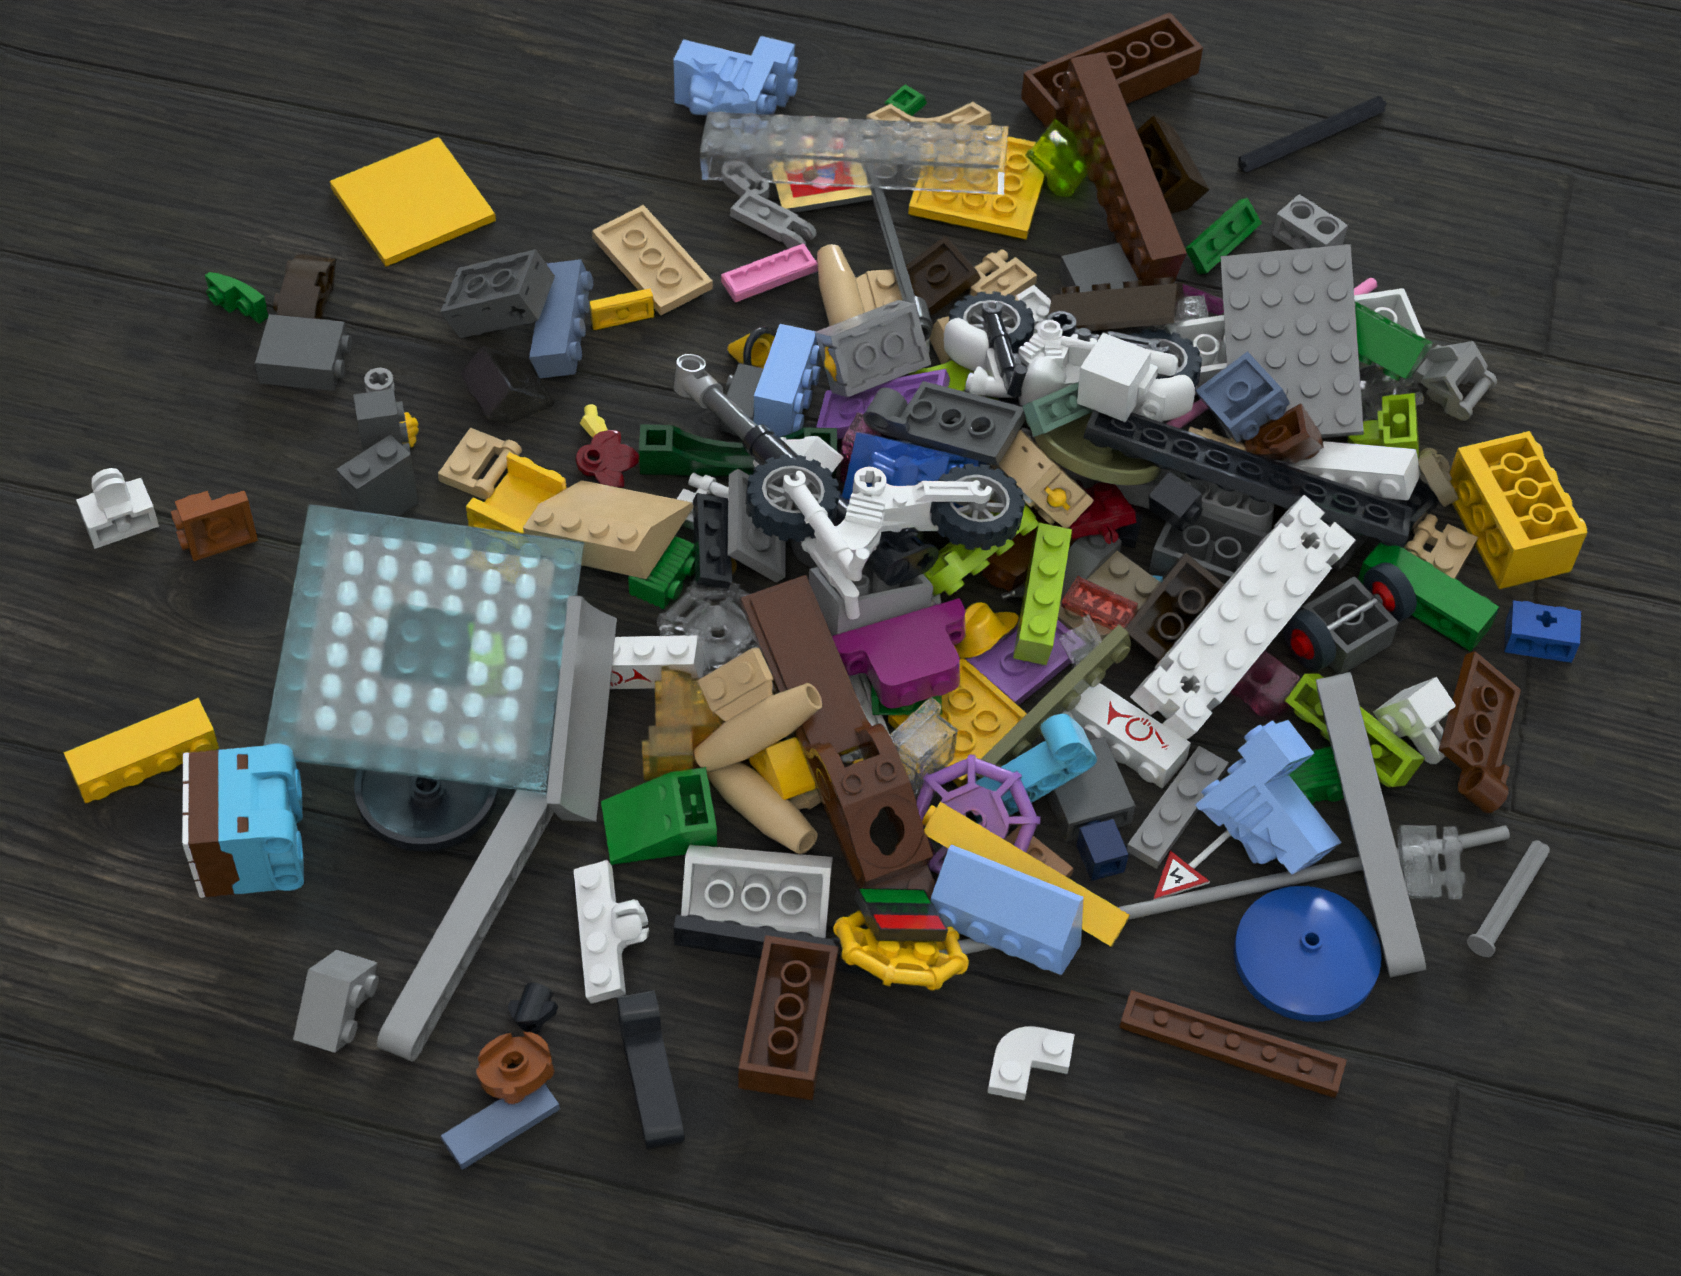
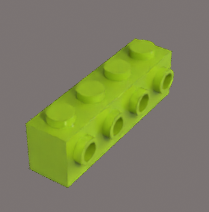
M1304 674L1285 702L1295 709L1294 713L1305 722L1313 723L1321 730L1320 734L1330 741L1316 686V679L1324 677L1320 674ZM1360 707L1379 782L1387 787L1405 786L1425 760V757Z

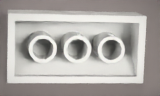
M689 845L685 855L681 916L699 915L707 920L719 922L732 920L744 926L757 928L770 926L782 932H807L814 937L826 938L833 857Z

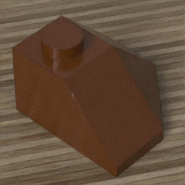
M1301 403L1286 411L1281 418L1270 420L1263 424L1254 438L1245 440L1247 452L1268 459L1294 464L1302 459L1307 460L1314 457L1320 449L1324 448L1321 432Z

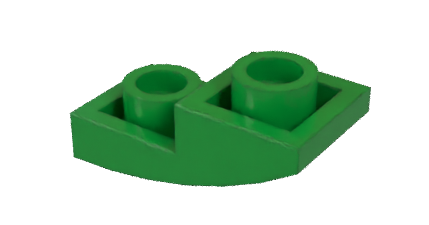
M213 272L205 275L208 287L206 294L214 305H220L228 313L238 308L244 316L249 315L258 324L268 318L265 297L257 290L229 276Z

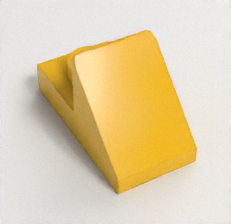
M796 737L776 742L749 758L750 764L783 800L815 789V782Z

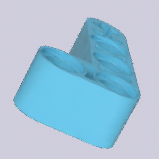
M1057 714L1045 720L1040 727L1045 741L1001 766V768L1011 772L1018 771L1022 775L1021 781L1031 803L1089 770L1097 762V757L1084 729L1067 714ZM987 777L976 781L977 785L996 791L1003 784ZM1009 790L1002 797V800L1010 816L1019 810ZM974 815L977 824L983 821L981 815Z

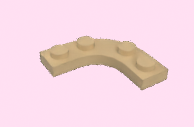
M974 102L934 118H916L904 113L892 104L866 115L869 127L888 139L896 141L901 146L937 143L949 145L954 143L957 138L977 132L980 128L992 123L990 112Z

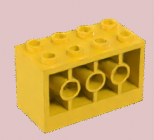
M1528 431L1458 448L1449 474L1453 479L1450 482L1459 500L1452 504L1468 533L1478 537L1475 546L1497 587L1503 589L1571 572L1587 535V527L1584 520L1577 515L1572 506L1571 497L1568 493L1564 492L1558 481L1556 471L1549 466L1541 445L1536 443L1531 432Z

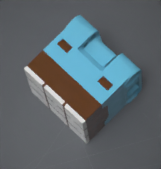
M273 743L266 746L183 753L182 845L199 897L276 890L291 891L300 888L304 884V859L301 833L298 831L296 824L303 817L302 786L299 769H297L291 747L285 744Z

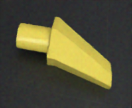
M595 405L585 406V416H583L580 424L593 438L595 434L607 430L604 419L598 416Z

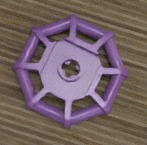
M975 754L968 755V758L930 775L926 773L916 800L921 821L928 811L936 791L942 797V803L967 817L966 814L969 812H973L975 816L981 815L983 821L979 825L1004 840L1007 837L1010 825H1021L1014 846L1024 852H1027L1037 825L1041 824L1040 817L1036 815L1021 781L1022 775L1018 771L1011 772L978 759ZM976 773L1003 784L996 791L981 787L976 784ZM968 774V784L950 792H947L941 786ZM1009 790L1021 814L1020 817H1010L1002 800V797ZM928 837L933 857L928 863V868L930 872L933 871L939 874L948 848L942 846L935 853Z

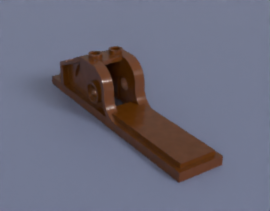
M803 575L741 597V607L758 648L774 679L772 682L777 694L810 683L821 696L822 708L793 733L799 741L816 789L857 888L925 889L931 900L936 884L928 868V863L932 859L933 853L927 834L924 831L910 780L888 731L882 724L879 723L872 726L867 720L807 576ZM860 749L864 760L844 767L840 756ZM883 807L890 823L894 824L899 836L894 852L889 855H883L879 847L870 838L871 823Z

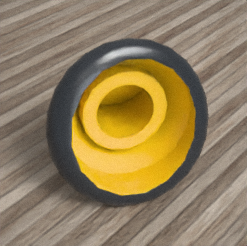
M766 326L758 327L750 334L729 344L728 352L738 363L764 369L776 332Z

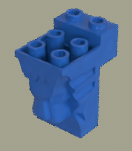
M857 432L842 496L850 500L853 493L855 473L864 467H874L881 470L886 476V483L889 485L915 486L922 481H938L942 474L945 473L947 475L949 470L956 466L963 468L964 464H973L980 467V464L986 465V463L945 451L934 450L869 433ZM866 483L867 487H873L872 483ZM953 502L956 508L963 507L962 505Z

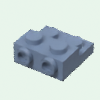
M1248 351L1195 390L1201 401L1216 416L1220 425L1237 443L1242 439L1250 440L1254 438L1262 424L1269 419L1277 420L1281 418L1286 412V407L1290 404L1284 390Z

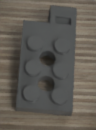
M922 381L909 404H907L906 399L899 392L891 388H880L863 414V420L866 425L880 434L996 466L1001 462L1026 420L1023 407ZM954 418H960V420L954 424L945 423L946 421H950ZM984 425L989 426V428L984 432L974 431L975 429H979Z

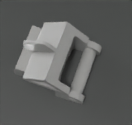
M1474 341L1448 346L1437 345L1435 348H1431L1426 360L1412 376L1410 385L1416 388L1422 383L1428 388L1426 395L1430 396V399L1434 402L1441 404L1444 413L1466 421L1473 414L1472 409L1486 391L1493 389L1497 384V378L1487 370L1488 365ZM1467 382L1475 384L1462 401L1463 396L1457 386L1460 383L1465 385Z

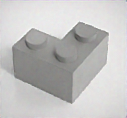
M335 950L309 968L293 1040L334 1053L347 1043H350L357 1031L358 1023L354 1020L356 1008L369 997L371 998L377 989L379 977L375 975L378 962Z

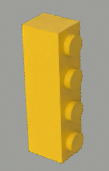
M199 698L64 752V755L86 804L93 800L103 799L110 793L127 786L137 785L144 779L158 773L175 769L178 765L183 764V753L212 751L219 749L214 729Z

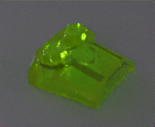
M1056 119L1052 121L1031 150L1029 149L1025 154L1048 177V187L1057 196L1070 197L1088 176L1087 164L1084 157H1081L1078 153L1077 139L1074 132H1071Z

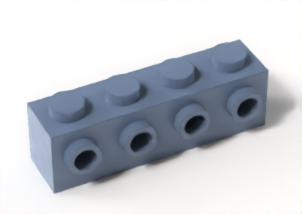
M581 259L547 263L555 278L538 321H535L529 356L539 378L576 374L577 363L582 358L581 338L586 334L584 320L585 314L589 313L588 295L589 290L593 289V278L590 271H586Z

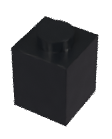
M1168 472L1148 495L1150 511L1181 532L1189 523L1191 525L1194 524L1203 511L1201 492L1171 472Z

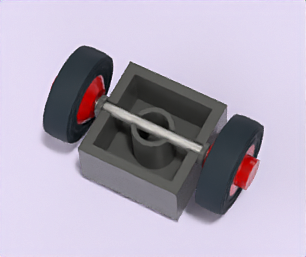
M1387 562L1380 563L1366 572L1363 580L1364 586L1354 576L1302 606V610L1297 611L1283 627L1285 641L1297 661L1312 671L1323 669L1329 665L1339 675L1348 672L1391 646L1398 623L1410 617L1415 612L1417 606L1414 589L1408 578L1398 567Z

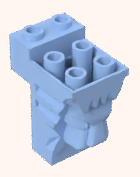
M760 36L750 56L683 39L674 57L675 103L689 107L692 114L708 115L715 121L731 126L732 131L747 139L749 144L755 145L759 135L766 132L769 113L774 114L776 106L785 107L789 97H794L798 80L794 79V75L798 66V58L794 57L795 44Z
M1289 720L1277 724L1271 721L1263 727L1258 725L1244 736L1247 742L1238 749L1243 758L1227 769V772L1230 774L1221 781L1217 779L1201 791L1204 797L1195 805L1218 826L1224 824L1230 835L1243 843L1252 863L1265 864L1277 858L1293 875L1316 864L1342 842L1289 776L1290 773L1315 753Z

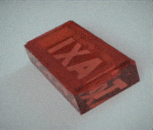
M1077 576L1062 599L1061 607L1113 630L1119 624L1125 628L1137 612L1138 603Z

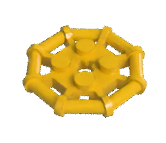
M861 910L848 917H840L834 925V933L839 938L843 949L842 959L848 965H857L883 980V985L886 986L896 983L926 986L929 990H937L942 987L943 982L955 974L959 975L966 972L969 965L968 957L962 952L958 942L959 933L953 927H947V937L943 942L877 941ZM866 924L868 928L863 929L860 928V926ZM946 949L947 954L940 953L939 950Z

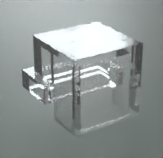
M932 697L925 701L915 712H912L890 734L915 794L920 792L924 782L923 777L926 773L930 775L944 769L954 760L958 729L940 716L941 704Z

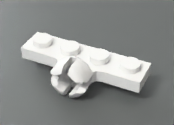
M608 860L573 869L586 998L592 1004L626 995L622 952L627 946L643 942L648 938L649 928L642 929V927L648 924L646 912L635 899L616 903L613 869Z

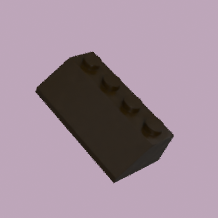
M1173 277L1154 279V285L1142 286V280L1123 282V288L1111 289V283L1093 284L1092 291L1080 292V286L1062 287L1061 294L1051 296L1049 314L1056 311L1071 313L1076 318V328L1078 330L1087 328L1090 331L1174 324L1186 321L1183 282L1174 283Z

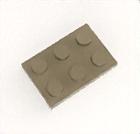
M1116 551L1085 582L1079 585L1060 603L1057 620L1084 641L1087 647L1093 650L1117 625L1120 624L1125 628L1156 587L1159 580L1119 551ZM1078 589L1083 590L1078 599H1072ZM1086 592L1091 594V599L1095 597L1100 598V600L1092 603L1093 611L1089 610L1088 605L1084 603L1088 601ZM1107 602L1112 604L1110 619L1103 613L1098 614L1095 612ZM1117 607L1131 613L1130 616L1125 614L1120 623L1115 622L1120 614L1116 610Z

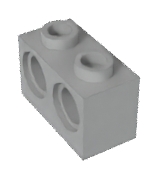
M1298 194L1277 213L1272 235L1294 249L1343 245L1348 225Z

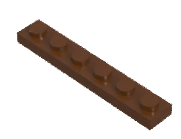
M1133 990L1130 991L1119 1026L1121 1029L1332 1098L1337 1096L1347 1061L1334 1055Z

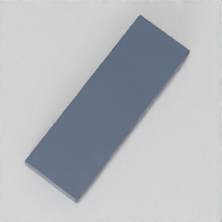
M544 1083L539 1089L525 1096L519 1103L508 1104L504 1099H499L442 1134V1142L463 1170L560 1110L559 1103Z

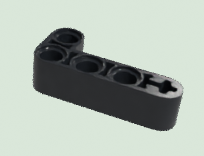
M650 990L617 997L619 1027L646 1149L684 1142V1131L661 1033L660 1013L655 991Z

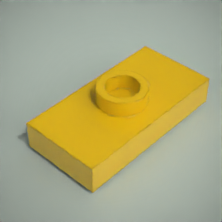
M650 288L589 301L593 330L654 317V301Z

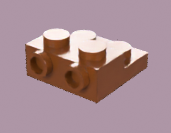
M244 490L234 494H227L212 501L208 491L189 495L175 501L177 509L170 511L176 530H179L176 531L181 549L182 551L189 549L193 561L258 541L249 501Z

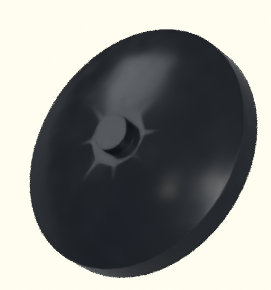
M437 722L410 724L384 735L364 754L358 765L354 780L357 808L366 826L377 837L388 844L412 851L445 849L470 838L490 818L497 803L499 792L496 764L487 747L466 730Z

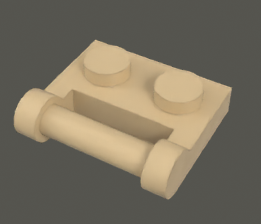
M470 428L438 472L439 482L486 500L495 491L494 485L507 468L506 456L509 452L519 456L522 449L513 440L503 441ZM495 454L499 455L485 477L477 480Z

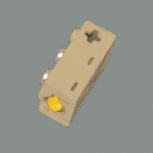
M1021 429L1018 431L999 465L990 464L994 470L998 468L1004 471L1006 477L1009 478L1011 476L1017 482L1016 487L1021 488L1023 491L1022 500H1025V503L1031 508L1034 507L1038 514L1050 525L1058 522L1063 528H1069L1094 501L1058 463L1048 457Z

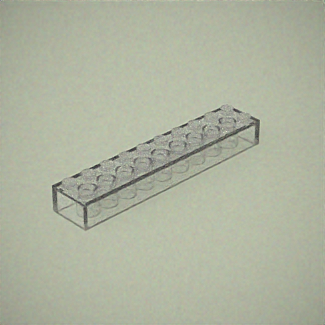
M708 112L700 147L702 179L731 181V179L747 180L748 182L1004 195L1009 126Z

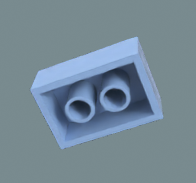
M779 324L754 394V422L757 425H767L778 437L802 429L804 422L802 411L803 409H809L812 399V390L810 388L811 385H817L820 376V367L816 366L820 359V350L815 336L816 331Z

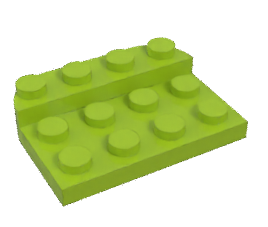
M1026 503L1019 530L1016 531V535L1020 532L1024 536L1039 525L1035 519L1036 516ZM990 512L994 517L1000 514L997 512ZM1007 539L1005 545L998 548L996 545L991 546V550H981V548L977 547L974 550L965 549V545L958 544L957 546L951 542L939 551V556L934 566L923 574L933 585V596L935 597L943 591L948 596L953 594L965 584L962 581L964 576L970 572L973 576L978 574L990 564L987 560L988 557L995 552L998 556L1015 543Z

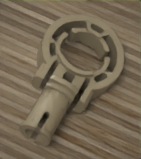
M1423 449L1418 458L1421 473L1419 478L1423 482L1428 483L1445 508L1459 500L1450 482L1453 479L1449 474V462L1443 455L1437 454L1435 449Z

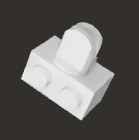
M109 468L96 473L92 477L91 483L94 493L76 499L83 522L95 549L159 527L153 504L142 479L138 478L125 482L123 475L118 469Z
M1437 677L1400 691L1373 711L1378 721L1399 738L1407 735L1421 755L1425 757L1426 762L1437 764L1446 757L1439 751L1444 732L1439 721L1448 715L1447 712L1456 705Z

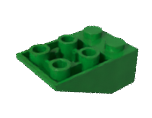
M706 767L669 772L601 801L611 865L684 855L687 853L689 845L717 847V826Z

